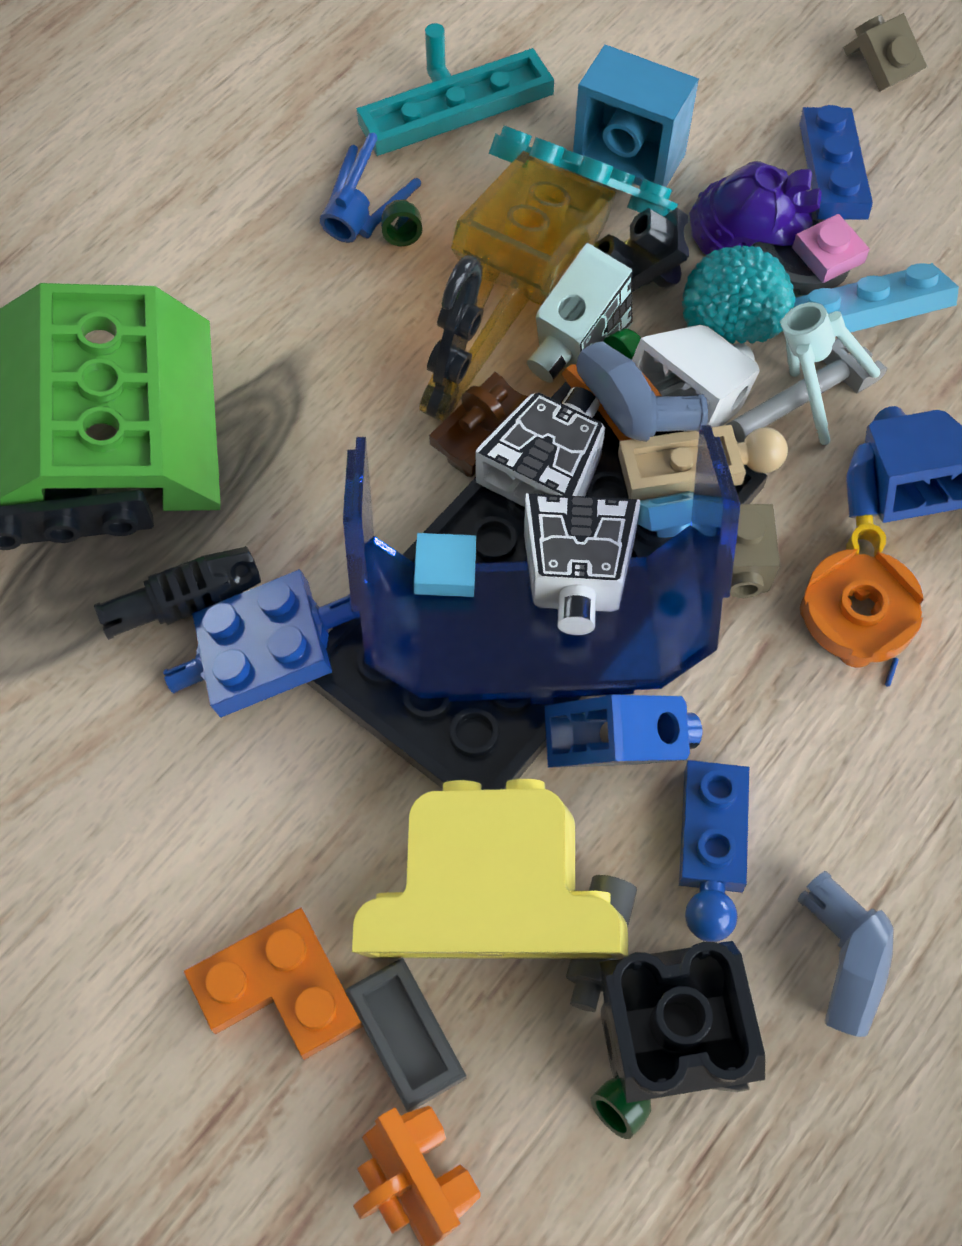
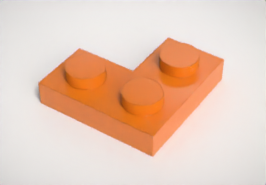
M302 907L183 971L210 1029L215 1034L274 1002L301 1057L305 1060L363 1027Z

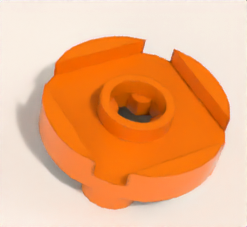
M847 549L836 552L819 563L811 574L799 608L809 632L824 649L840 657L846 665L861 668L867 666L870 662L889 660L908 647L921 627L923 617L921 618L922 610L920 604L923 601V594L914 574L894 557L877 552L875 557L866 554L856 555L858 549ZM854 596L859 601L867 598L871 599L875 603L871 610L872 616L856 613L851 608L852 602L849 597Z

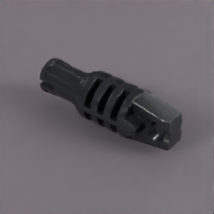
M245 546L203 555L176 567L150 575L148 580L143 581L145 587L103 603H96L94 607L100 624L104 626L103 631L107 639L110 640L116 635L155 620H159L160 624L166 623L169 625L177 620L188 618L194 612L247 591L261 583V578L255 560L248 547Z

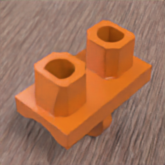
M425 1106L401 1116L396 1107L377 1117L375 1120L376 1125L362 1137L373 1158L363 1163L357 1170L369 1193L359 1199L353 1207L359 1219H364L379 1210L392 1234L410 1224L421 1246H434L461 1224L459 1218L481 1197V1194L469 1171L461 1164L437 1179L428 1166L423 1155L437 1148L446 1140L444 1128L432 1107Z

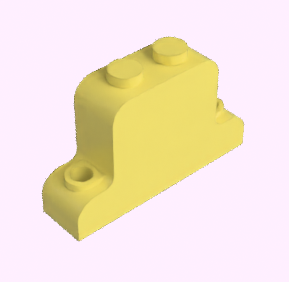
M513 779L506 782V789L481 790V784L478 782L455 780L444 782L443 791H431L421 795L412 805L409 813L406 888L404 892L378 893L375 899L366 902L360 907L353 923L352 952L369 958L621 959L628 955V927L623 916L610 904V893L602 891H575L574 817L555 793L545 789V782L535 779Z

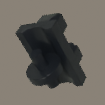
M648 207L636 215L630 224V239L623 242L617 237L608 234L597 241L594 247L632 269V292L653 281L661 288L670 289L681 281L682 272L680 264L687 261L689 257V249L684 238V227L688 223V215L679 208H675L665 216H661Z

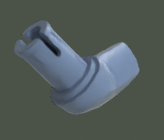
M603 341L589 345L579 354L576 364L579 376L597 397L609 417L625 436L647 442L650 437L655 435L656 431H705L708 421V404L704 394H697L696 396H655V393L651 391V387L636 364Z
M824 871L807 885L810 892L803 891L798 898V902L802 906H806L840 939L838 947L841 949L839 965L825 1023L827 1026L857 1037H865L868 1035L886 987L893 956L894 928L890 919L882 910H865L831 878L827 871Z

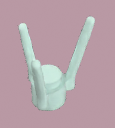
M808 302L792 308L781 319L780 324L785 335L789 373L791 376L797 377L800 374L801 364L819 441L822 445H828L830 443L828 423L814 363L825 359L831 353L832 345L837 336L872 378H877L880 375V370L845 327L841 312L835 311L828 314L823 305Z

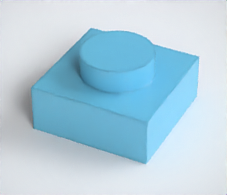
M687 491L640 500L637 523L650 531H656L657 537L660 538L676 537L691 533L692 523L709 520L707 499L703 495Z

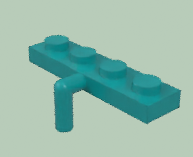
M432 23L425 28L426 68L432 83L356 108L358 124L366 138L371 132L377 135V141L373 150L376 156H380L554 95V78L534 48L451 75L446 67L445 29L440 24Z

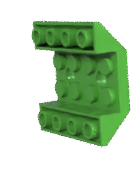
M39 283L0 308V506L45 501V488H162L163 511L220 510L210 321L156 286ZM104 330L114 335V338L107 343L97 344L90 342L85 336L91 331ZM96 424H107L118 431L114 437L108 440H95L85 433L91 426Z

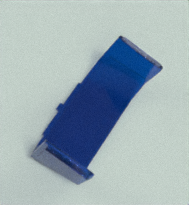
M700 425L691 524L649 556L630 558L619 609L613 612L595 611V628L592 632L584 635H570L562 632L558 628V609L540 608L534 604L528 561L475 563L474 597L414 594L415 563L374 536L366 437H356L355 449L347 450L343 528L352 612L361 613L365 663L420 698L449 697V701L531 698V705L553 704V697L634 694V690L662 689L717 650L723 598H730L740 501L720 437H714L711 425Z

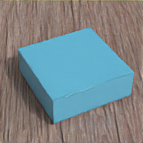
M417 533L414 594L474 597L476 536Z

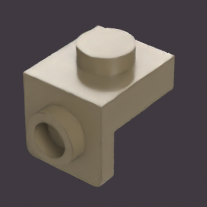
M904 13L886 22L882 14L866 21L855 29L858 37L843 47L846 56L859 50L862 51L879 92L927 67Z
M715 504L711 516L716 568L711 580L712 591L714 593H729L737 598L754 597L770 591L780 567L773 504Z

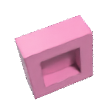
M839 214L797 233L792 247L822 283L865 263L870 250Z

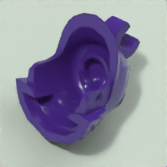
M760 161L749 162L747 165L736 169L729 176L711 183L703 192L699 193L697 201L689 212L692 237L705 255L726 247H750L757 242L781 246L793 245L797 233L813 226L812 212L820 208L822 191L820 188L810 190L812 180L810 169H800L788 175L786 170L779 169L773 165Z

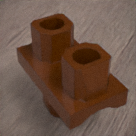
M494 372L480 387L472 386L462 394V404L429 435L430 445L445 455L448 463L465 476L473 477L476 474V450L528 396L515 391L501 375Z

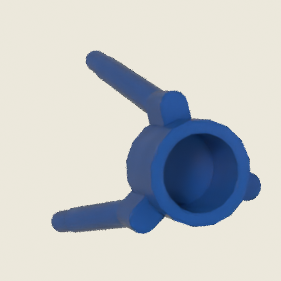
M373 132L368 134L358 156V147L356 145L349 147L329 202L319 218L322 228L330 236L341 242H354L358 234L369 239L376 226L381 222V216L386 205L394 200L408 199L421 186L420 179L414 178L371 216L369 215L368 208L370 202L365 194L356 189V186L377 141V135Z

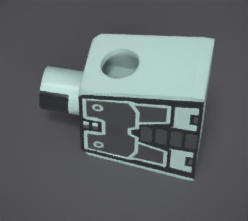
M586 243L537 312L536 325L539 347L527 361L528 367L537 377L549 383L553 382L564 367L567 368L571 364H577L578 356L583 349L596 342H602L607 336L623 328L628 329L633 323L632 269Z

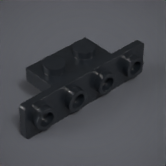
M45 488V501L0 506V550H11L19 547L21 544L45 541L69 543L77 540L79 537L104 534L128 536L138 530L152 529L154 527L153 514L143 491L140 490L97 495V488Z

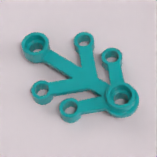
M505 125L500 135L495 133L488 153L524 168H527L529 159L532 156L631 194L627 208L639 213L649 207L661 216H665L670 210H674L678 206V203L669 200L672 189L643 179L640 189L633 187L636 176L585 155L582 156L566 150L564 147L538 137L535 138L533 146L530 147L531 135Z

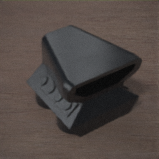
M703 941L690 948L653 954L635 952L621 959L599 962L604 998L601 1007V1020L612 1075L613 1077L619 1075L627 1103L708 1089L741 1092L750 1090V1082L765 1080V1051L742 954L733 941L721 943Z

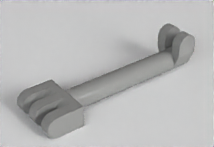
M837 338L832 345L831 353L822 360L827 366L818 370L816 374L821 394L842 381L857 394L879 381L886 373L887 367L880 361L874 362L880 370V375L877 378H872L851 353L848 354L849 351ZM863 346V349L872 358V353ZM805 380L799 381L727 423L726 425H732L737 443L743 442L752 431L768 426L807 403L809 397Z

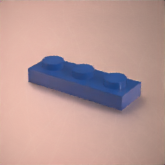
M835 105L803 107L799 125L807 168L812 172L811 189L820 188L822 191L820 208L816 210L817 219H828L839 214L844 220H868L873 201L852 108H841Z

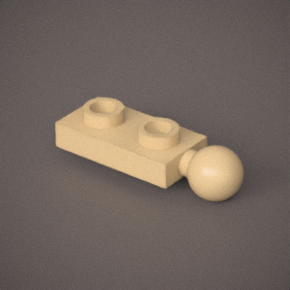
M732 425L706 428L703 432L685 431L650 437L647 442L635 439L619 442L618 456L629 499L639 500L687 491L698 492L742 485L746 474L744 465L758 473H770L783 465L788 454L787 442L777 430L766 427L758 428L749 433L743 442L737 443Z

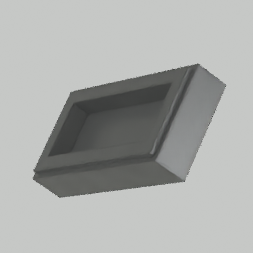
M403 957L345 989L407 1113L467 1079L460 1062Z

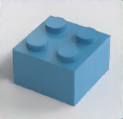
M604 44L578 84L573 152L593 158L636 176L633 184L641 186L643 179L667 187L686 154L699 78Z

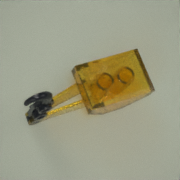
M523 151L457 220L451 249L459 261L447 281L441 302L442 308L437 320V326L444 329L442 339L436 343L428 359L427 370L432 372L433 375L421 398L419 411L441 422L454 412L462 398V394L471 384L528 301L530 300L533 303L542 305L586 243L595 246L609 218L617 192L561 167L529 155L530 153ZM500 284L507 287L506 292L469 352L465 351L468 341L474 337L480 326L484 313L483 308L494 285Z

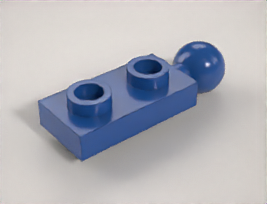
M688 760L684 770L679 886L699 888V893L690 899L685 911V919L689 930L703 941L718 942L730 936L736 927L738 919L736 906L731 898L725 894V891L743 893L747 885L750 767Z

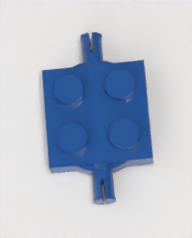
M298 569L192 613L198 640L195 659L173 668L165 669L163 671L164 679L173 694L205 680L210 706L222 718L332 673L326 650L329 636L328 629L355 618H360L359 608L351 593L346 597L319 607L313 600L309 582L302 571Z

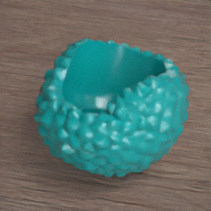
M733 246L732 248H721L703 257L688 275L682 297L683 318L686 321L687 327L696 325L707 326L731 344H734L735 341H738L740 344L746 341L751 344L756 341L764 343L783 332L780 321L784 318L785 314L794 308V287L790 282L789 274L785 272V268L778 258L772 257L768 252H763L760 247Z

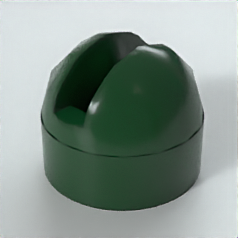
M405 199L394 200L386 205L381 216L383 237L387 242L395 246H408L415 243L420 238L423 230L421 214L416 206ZM397 217H399L398 220L396 221L395 226L391 225V223H392Z
M619 1075L606 1081L591 1096L592 1107L600 1120L613 1133L624 1139L632 1138L645 1124L651 1113V1099L631 1103L626 1102Z

